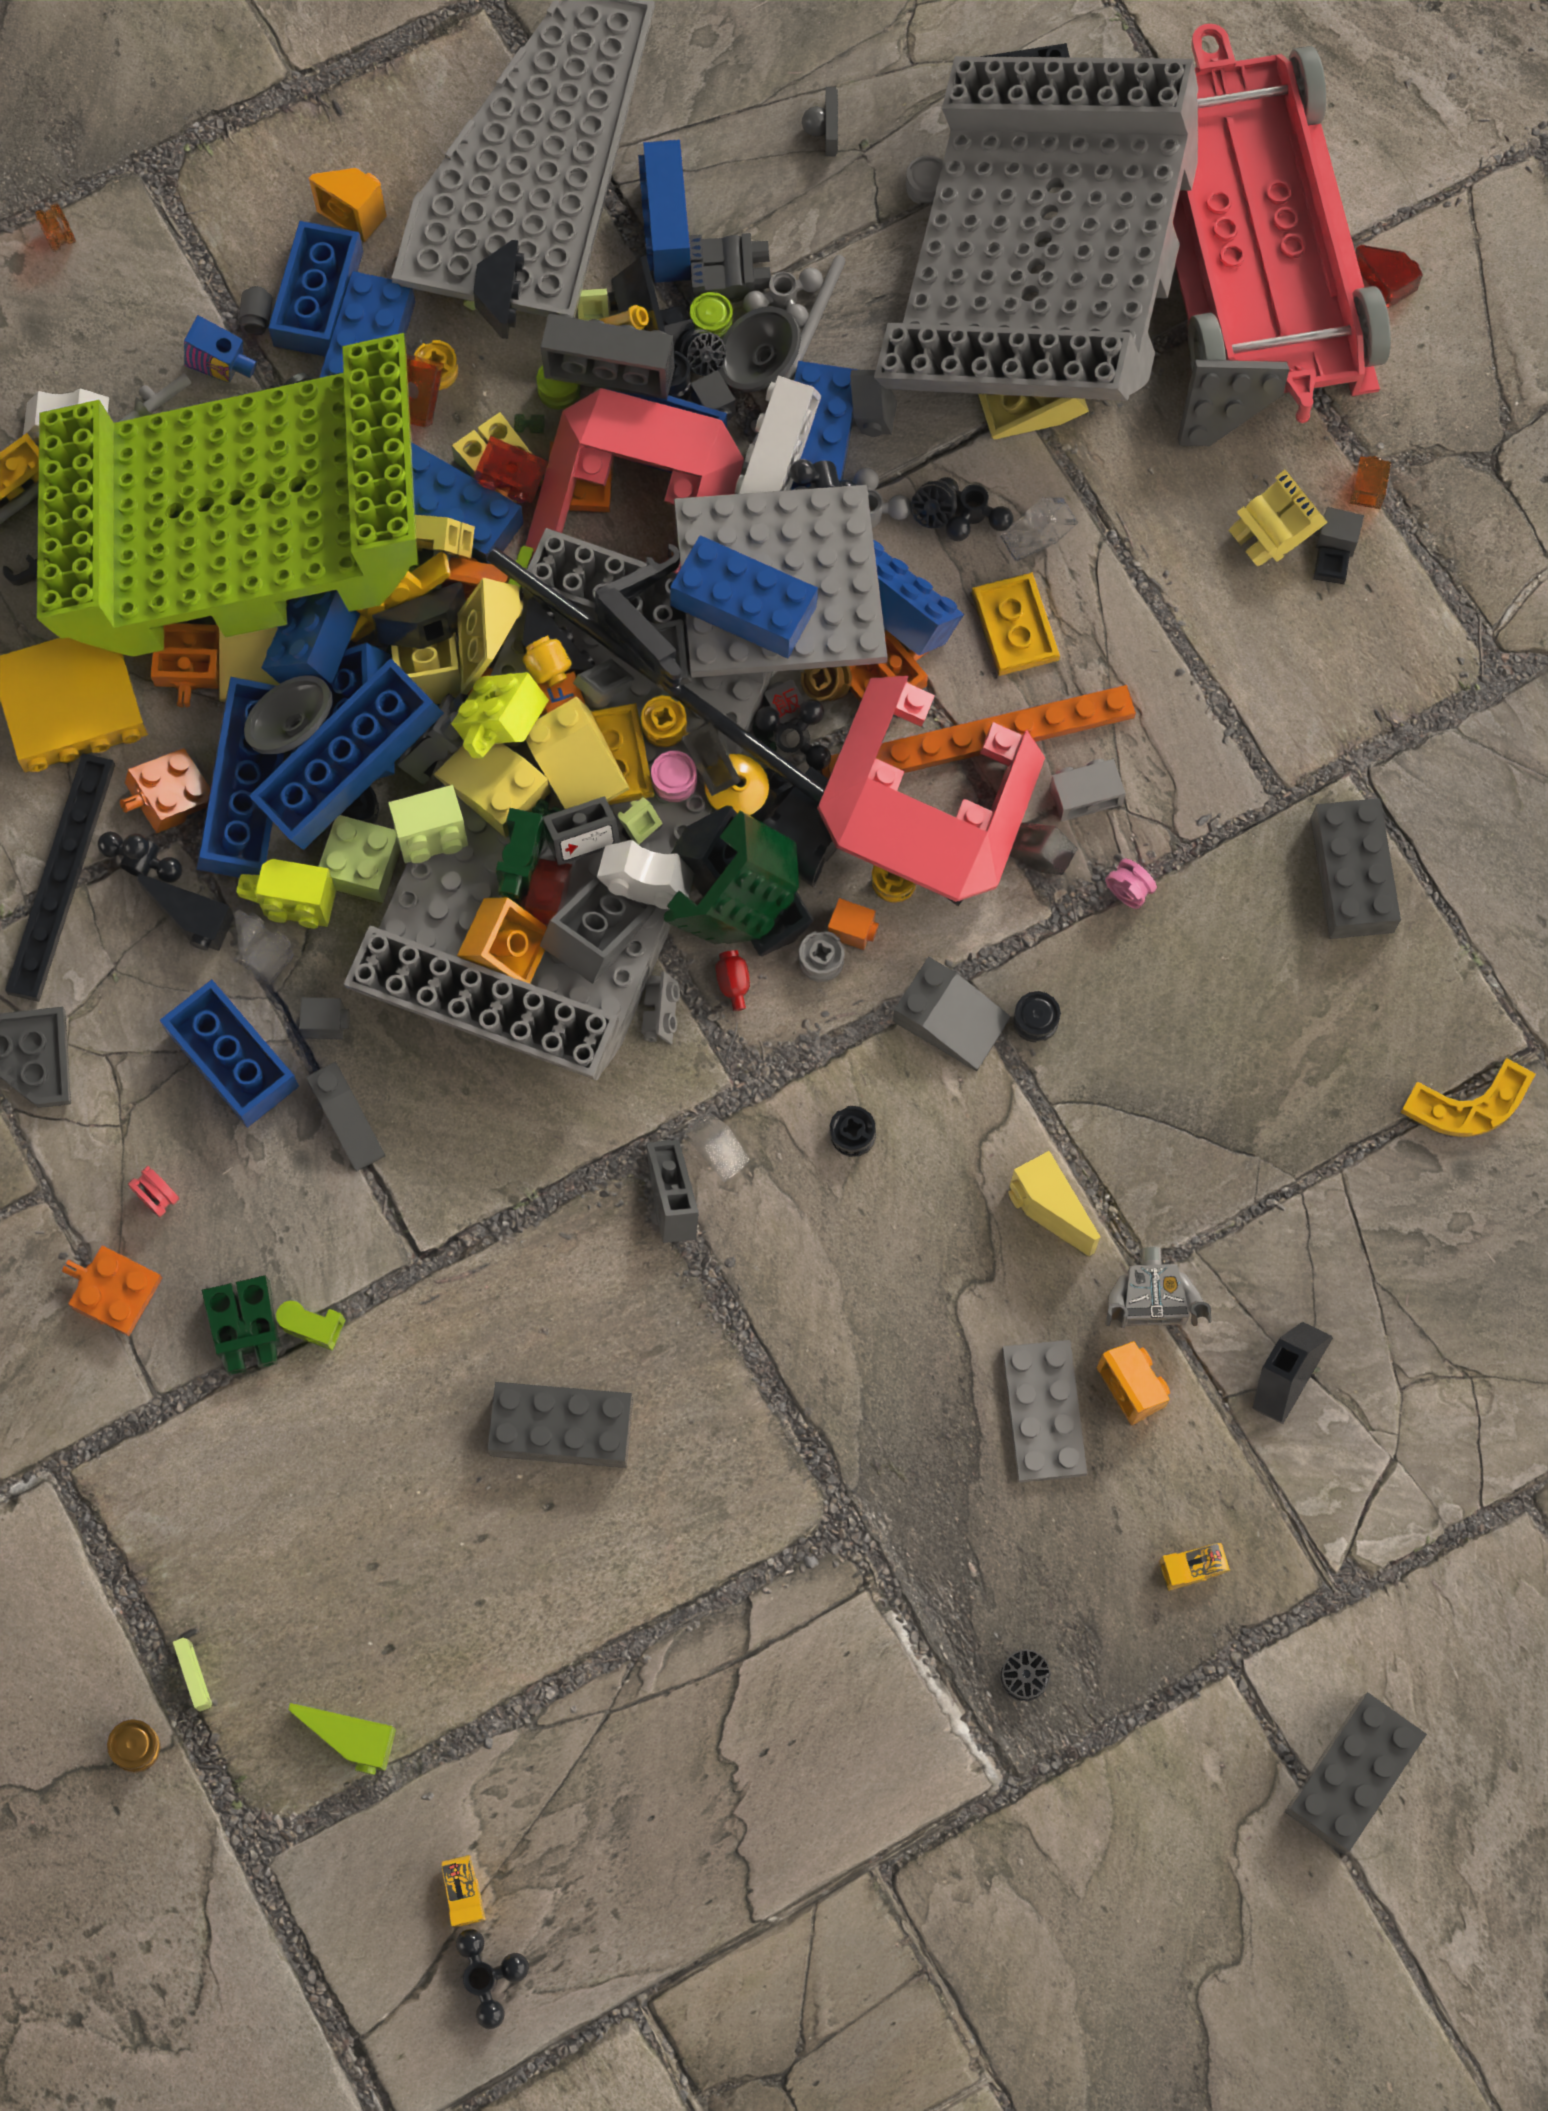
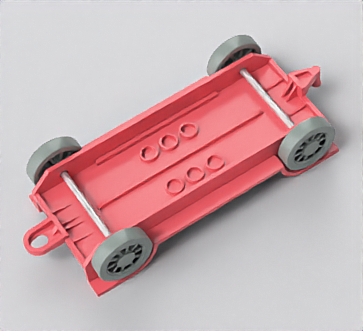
M1204 24L1194 31L1191 42L1197 66L1195 72L1198 84V165L1192 191H1179L1172 222L1180 243L1175 268L1188 317V348L1191 369L1193 371L1195 360L1287 362L1289 373L1284 393L1289 392L1299 405L1296 420L1300 423H1306L1310 418L1314 402L1312 398L1314 388L1348 383L1352 396L1379 392L1380 387L1374 366L1383 365L1387 362L1391 348V331L1387 306L1381 291L1376 286L1364 287L1322 125L1320 124L1324 119L1326 111V83L1322 62L1317 50L1313 46L1292 49L1288 59L1282 54L1235 61L1227 32L1219 25ZM1209 35L1216 39L1219 45L1218 51L1207 53L1202 49V38Z

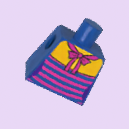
M199 315L195 318L184 339V366L224 382H230L235 372L251 378L256 369L257 361L243 355V340L240 337Z

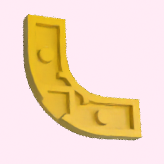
M1506 1058L1486 1093L1474 1100L1468 1101L1448 1098L1417 1081L1400 1113L1445 1135L1457 1137L1481 1135L1496 1129L1510 1118L1521 1103L1536 1073Z

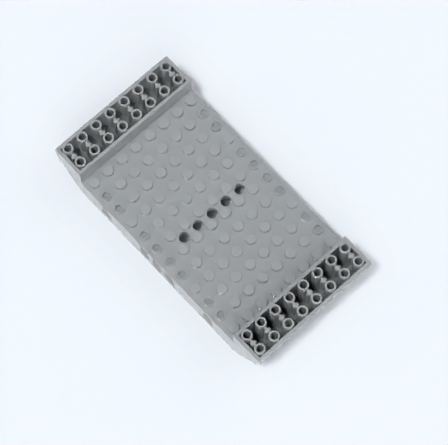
M545 528L527 570L598 622V614L595 612V591L647 566V563ZM674 572L655 582L631 600L630 603L651 625L682 619L686 630L685 612L670 606V587L677 576ZM522 587L524 595L522 614L512 626L490 676L528 672L523 662L524 650L522 645L527 602L531 597H534L540 605L544 602L524 587ZM549 607L555 616L554 622L560 628L565 626L575 639L573 644L580 652L583 649L587 651L595 662V666L613 659L635 678L630 688L614 695L606 707L591 708L585 703L590 711L636 703L641 725V712L646 702L661 695L671 696ZM773 672L691 678L692 683L684 685L751 734L755 726V715L764 704V692L769 687ZM684 705L687 718L686 734L674 746L666 748L655 746L648 742L642 731L650 776L651 767L655 759L668 751L686 753L693 759L697 768V787L688 799L681 802H668L661 799L655 793L654 788V797L646 798L663 824L640 843L639 846L661 854H671L685 827L717 811L708 801L704 789V780L709 767L722 756L743 754L744 752L743 748ZM526 740L524 742L502 743L525 758L544 775ZM550 783L549 804L542 808L536 807L532 811L533 813L542 814V817L564 810V806ZM456 795L464 820L468 846L463 847L462 850L454 854L441 853L431 856L422 863H407L379 928L369 925L346 977L344 986L347 989L585 1077L598 1080L603 1070L608 1066L623 1044L645 991L646 982L650 979L672 926L664 921V914L670 909L656 907L653 914L614 963L593 984L546 950L530 984L461 959L457 954L483 898H502L498 893L499 885L496 866L498 861L503 862L502 851L510 843L509 835L506 838L502 836ZM632 801L609 805L616 818L620 842L629 840L623 836L625 828L619 820L618 813L622 812L624 814L632 807L630 804ZM545 838L533 881L534 891L532 897L524 896L521 907L548 926L550 920L597 876L604 850L558 866Z

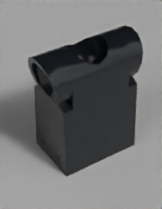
M810 766L805 774L823 788H826L829 779ZM794 787L775 810L774 815L762 823L796 842L798 877L811 887H814L825 862L829 860L837 848L817 809L819 804Z

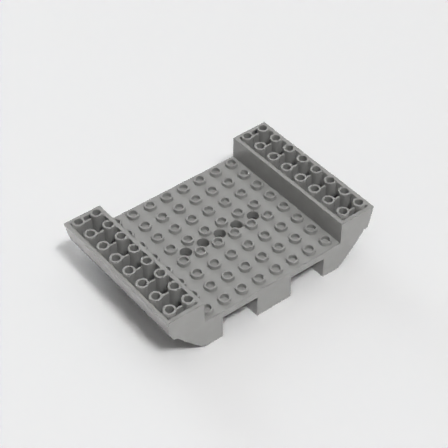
M954 57L942 105V111L951 132L903 323L887 324L874 378L881 386L892 390L1128 401L1129 395L1141 389L1149 381L1155 351L1148 335L1155 298H1168L1180 245L1172 223L1179 191H1192L1198 165V84L1193 59ZM1053 187H1064L1058 193H1050ZM1049 212H1058L1051 220L1043 219ZM1044 238L1052 239L1045 247H1037L1040 240ZM1037 265L1045 266L1044 270L1038 274L1030 273ZM1031 292L1039 293L1032 301H1024L1027 294Z

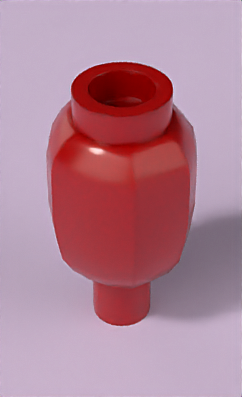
M738 950L722 952L719 954L720 960L715 965L720 990L726 997L731 998L733 1011L746 1009L744 996L750 987L746 960L739 956Z

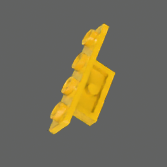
M28 433L0 452V501L5 497L11 501L25 491L21 485L29 479H32L34 483L39 479V448Z
M441 551L411 573L408 571L395 590L381 605L356 610L360 613L350 640L355 643L375 629L372 618L373 614L423 596L449 578L451 573L447 555Z

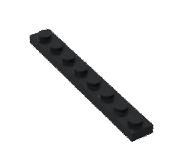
M84 753L81 755L5 989L8 995L37 1002L40 1001L115 768V763L111 759Z

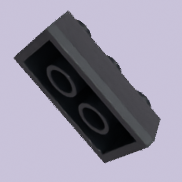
M639 257L611 279L612 292L607 293L610 310H616L617 314L628 311L629 307L633 305H638L646 309L649 317L648 324L642 330L650 332L660 330L665 332L647 257Z
M726 805L685 827L671 854H678L695 873L692 883L703 898L738 853L720 838L721 834L737 815L732 806Z

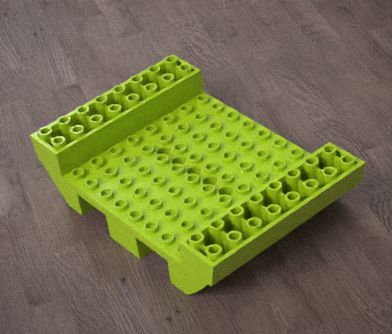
M404 333L342 346L343 373L134 419L113 423L100 400L40 412L37 619L61 639L68 637L91 646L134 657L164 650V625L212 616L225 637L287 625L286 600L332 590L338 591L349 612L381 605L395 590L411 565L418 564L407 356Z

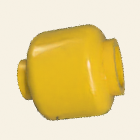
M545 636L525 648L527 653L523 656V662L537 684L547 682L552 687L567 679L565 672L570 669L572 663L559 640H550L549 636Z

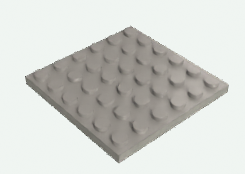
M867 485L674 499L680 568L701 535L818 587L817 607L788 659L685 613L691 678L887 663Z

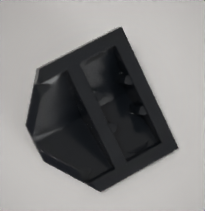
M797 891L794 894L792 903L787 908L782 909L774 919L772 929L765 935H762L760 939L751 940L759 956L762 957L795 942L814 921Z

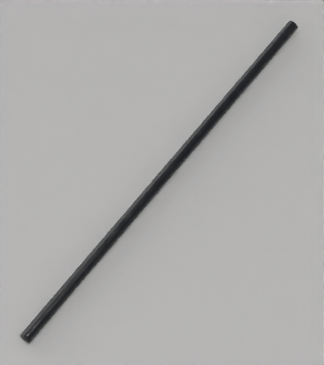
M497 547L490 552L486 559L488 562L657 685L595 619ZM681 685V691L678 695H671L819 804L825 788L685 685ZM948 899V900H950L952 903H954L956 906H959V905L961 904V902L963 901V900H960V901L955 902V901H953V900H951V899Z

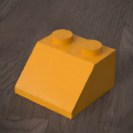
M357 168L316 173L309 177L316 211L343 229L359 232L363 242L367 241L387 217L381 183L371 173L365 174Z
M508 897L483 898L457 956L530 984L545 952V949L540 947V943L547 926Z
M1135 1341L1103 1353L1096 1367L1131 1426L1166 1407L1170 1400L1168 1397L1170 1394L1168 1385L1161 1376H1155L1150 1368L1153 1363L1148 1352L1143 1347L1139 1349Z

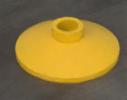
M728 754L718 758L709 767L704 780V789L708 801L716 810L728 805L732 806L737 814L741 810L748 815H752L765 803L769 792V782L764 769L757 761L743 754ZM734 778H741L744 781V787H737L734 784Z

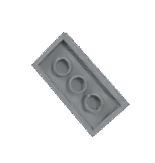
M1063 1340L1003 1346L1002 1352L1018 1483L1086 1476L1087 1466L1071 1341Z

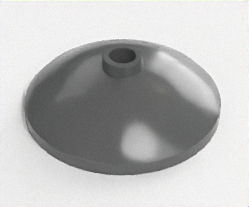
M761 307L746 313L729 328L722 339L726 347V358L718 371L731 388L740 392H755L769 387L771 382L776 383L777 377H783L788 372L798 355L801 343L798 323L787 311L778 307ZM719 353L718 358H722L723 354Z
M299 676L277 685L267 692L249 713L244 728L246 741L255 751L262 754H281L301 746L327 720L332 706V692L322 679L315 676Z

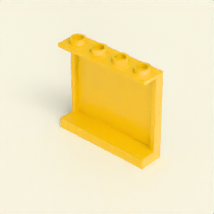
M67 637L53 639L0 655V700L18 762L25 773L29 771L40 772L49 765L58 762H73L82 753H102L114 745L135 743L141 737L148 735L123 654L91 646Z

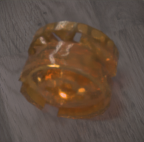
M57 202L51 204L50 209L46 211L40 209L35 212V216L39 220L40 227L53 252L61 250V246L66 243L68 245L76 243L70 225ZM56 218L59 219V221H60V223H61V225H62V227H63V229H64L65 232L62 231L61 226H60V224H59V222L57 221Z

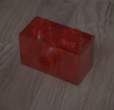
M490 436L473 478L479 480L478 483L489 490H496L498 488L507 492V496L516 502L525 503L527 501L532 503L549 461Z

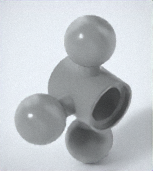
M812 267L804 269L800 273L798 280L789 272H778L770 279L769 292L765 294L760 291L749 292L744 297L743 307L748 313L761 307H767L770 303L772 307H778L787 311L796 320L799 328H802L807 322L809 315L804 306L796 304L797 292L802 289L810 293L818 291L823 284V276L818 269ZM779 290H787V291H789V292L782 294V293H779V292H777V291H779Z
M862 468L855 474L854 483L856 485H867L869 506L875 509L870 512L872 528L880 523L882 514L889 513L896 520L906 519L910 515L911 501L904 495H895L888 502L883 503L882 496L875 491L879 484V477L873 469Z

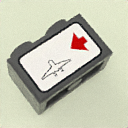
M605 796L543 817L547 843L558 866L603 851L607 845L620 843L616 818Z

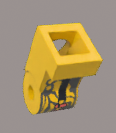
M1221 1543L1182 1553L1164 1555L1159 1560L1168 1591L1206 1581L1208 1578L1230 1571Z
M466 1855L442 1861V1872L449 1904L451 1926L457 1928L485 1921L478 1880L475 1877L471 1856Z

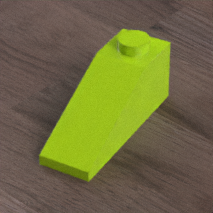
M290 1703L288 1710L350 1763L356 1764L355 1771L369 1775H375L377 1769L386 1771L396 1732L393 1726Z

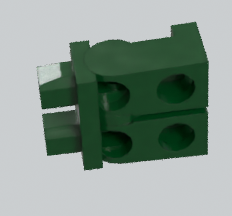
M509 808L506 820L510 843L502 851L503 862L498 861L496 866L499 885L498 893L502 898L508 897L521 907L524 896L532 897L534 891L533 881L546 836L542 814Z
M266 1275L237 1281V1291L232 1283L201 1290L216 1355L222 1360L229 1375L245 1372L246 1366L243 1355L256 1352L260 1368L278 1364L277 1347H280L281 1344L274 1314L271 1284ZM238 1302H240L242 1316H240Z

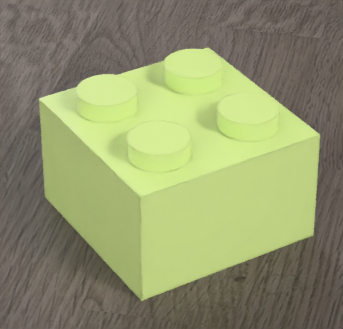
M453 785L388 802L405 863H422L431 856L441 853L454 854L462 850L463 847L468 846L464 820Z
M339 815L334 820L318 867L329 869L336 891L383 903L401 851L394 829Z

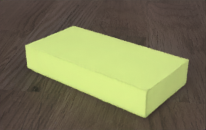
M186 1638L173 1641L194 1708L200 1712L211 1708L212 1702L192 1642Z

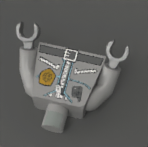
M1159 1247L1142 1248V1265L1130 1266L1127 1274L1118 1278L1108 1296L1106 1326H1110L1111 1320H1119L1122 1323L1121 1328H1125V1326L1186 1324L1190 1317L1189 1312L1191 1313V1324L1193 1326L1198 1325V1317H1205L1208 1323L1212 1322L1211 1306L1203 1301L1199 1291L1186 1274L1179 1272L1177 1265H1162L1161 1248Z

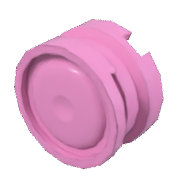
M668 751L658 756L651 767L652 786L655 793L661 799L668 802H681L688 799L697 787V768L693 759L681 751Z
M1127 858L1122 859L1117 867V871H1111L1105 879L1110 891L1120 901L1134 909H1139L1145 903L1147 894H1153L1157 889L1151 875L1139 864Z

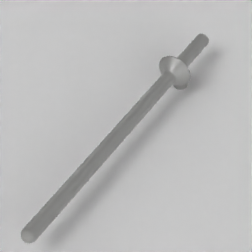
M837 255L833 259L810 311L808 320L802 329L798 355L791 368L783 376L784 378L790 380L795 378L798 361H802L845 265L846 261L842 255ZM753 420L750 424L752 430L756 433L752 444L756 443L759 432L755 431L757 420ZM745 460L741 471L744 475L749 464Z
M183 373L158 393H155L146 385L142 386L139 389V395L145 402L142 403L136 397L134 410L120 421L151 415L153 411L191 384L190 379ZM38 481L0 508V524L38 497Z

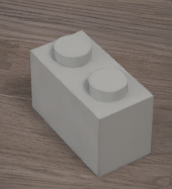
M1096 759L1087 763L1085 767L1077 769L1066 767L1060 769L1055 775H1052L1050 790L1061 822L1122 806L1126 794L1114 759L1107 761Z

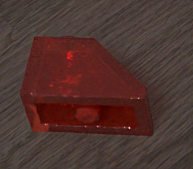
M1360 245L1356 248L1355 254L1361 276L1369 286H1376L1381 291L1387 308L1392 307L1418 290L1423 276L1421 268L1405 252Z
M539 860L531 877L525 910L543 924L548 925L550 920L564 907L573 864L565 863L558 866L556 861Z

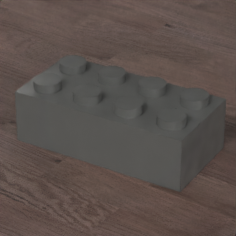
M548 314L541 343L545 378L668 399L675 368L673 335H668L660 330H653L651 332L639 330L630 325L616 326L605 324L597 319L589 321L576 319L568 314Z
M1381 798L1316 804L1310 820L1329 938L1338 939L1394 933L1401 921Z
M495 1382L488 1442L489 1454L491 1457L627 1468L633 1409L632 1393Z
M1367 1692L1360 1697L1284 1812L1340 1853L1345 1854L1349 1852L1427 1734Z

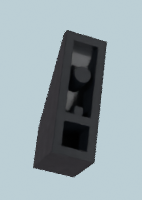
M139 873L137 880L142 890L186 938L190 940L191 945L204 951H208L209 948L217 951L220 950L234 919L229 905Z

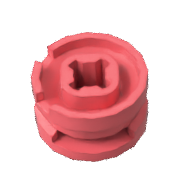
M146 1166L141 1171L142 1175L138 1179L133 1178L128 1183V1186L160 1218L166 1213L165 1208L169 1204L174 1205L180 1199L154 1170ZM141 1186L145 1189V1191H146L156 1202L159 1203L158 1205H156V1204L140 1189Z

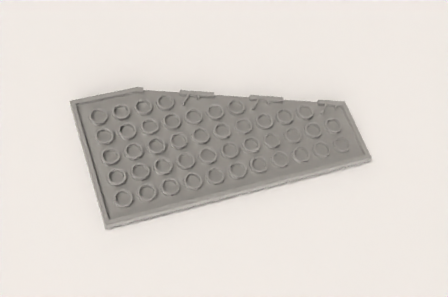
M554 0L547 9V15L525 46L523 48L520 47L496 81L493 91L473 119H469L445 153L444 160L422 191L417 192L392 274V283L399 284L402 287L474 301L473 290L477 264L511 240H518L519 253H524L523 272H517L516 280L521 281L519 300H513L512 308L517 309V311L548 317V314H568L575 318L652 21L655 1Z

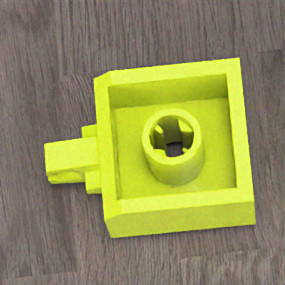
M528 672L483 676L474 683L473 690L466 701L459 707L458 714L451 724L464 740L463 746L472 758H483L494 744L524 742L549 699Z
M270 859L262 864L260 875L241 874L236 891L238 897L259 903L264 916H267L271 921L285 923L286 920L297 921L300 925L313 929L318 928V925L328 927L336 895V889L328 868L278 859Z

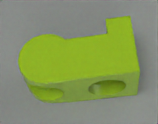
M291 1300L282 1303L276 1312V1320L284 1332L333 1351L346 1321L341 1313L329 1309L326 1317L305 1310L300 1303Z

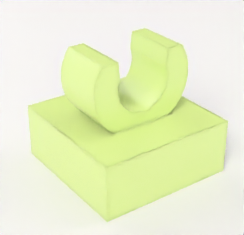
M607 288L582 290L577 308L578 319L589 321L591 319L599 320L609 317Z
M644 797L639 801H632L630 803L632 807L624 814L622 812L618 813L619 820L631 840L638 845L663 824L651 803Z

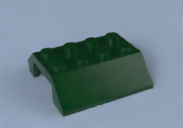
M740 810L720 836L721 839L738 852L698 905L678 890L667 905L670 910L664 914L665 922L712 944H731L760 939L762 935H765L772 929L774 919L781 910L787 908L792 903L794 894L799 888L796 842Z

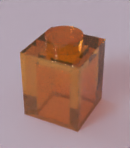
M1360 456L1355 469L1349 504L1381 509L1386 496L1391 462L1384 461L1376 456Z

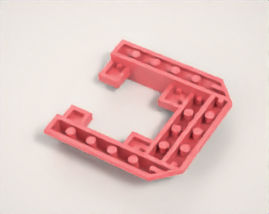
M600 388L562 411L525 546L533 548L535 553L545 528L560 533L563 532L577 479L606 486L614 456L672 471L664 500L674 505V499L735 494L744 458L722 420ZM680 565L675 571H673L674 573H679L681 569Z
M909 676L871 678L817 807L836 848L955 902L996 889L1043 766L1045 756L1027 729L1023 735H1020L993 722L988 730L980 754L1006 765L1007 768L992 808L988 810L963 799L956 816L949 815L897 791L904 771L876 759L893 714L921 727L935 695L906 683Z

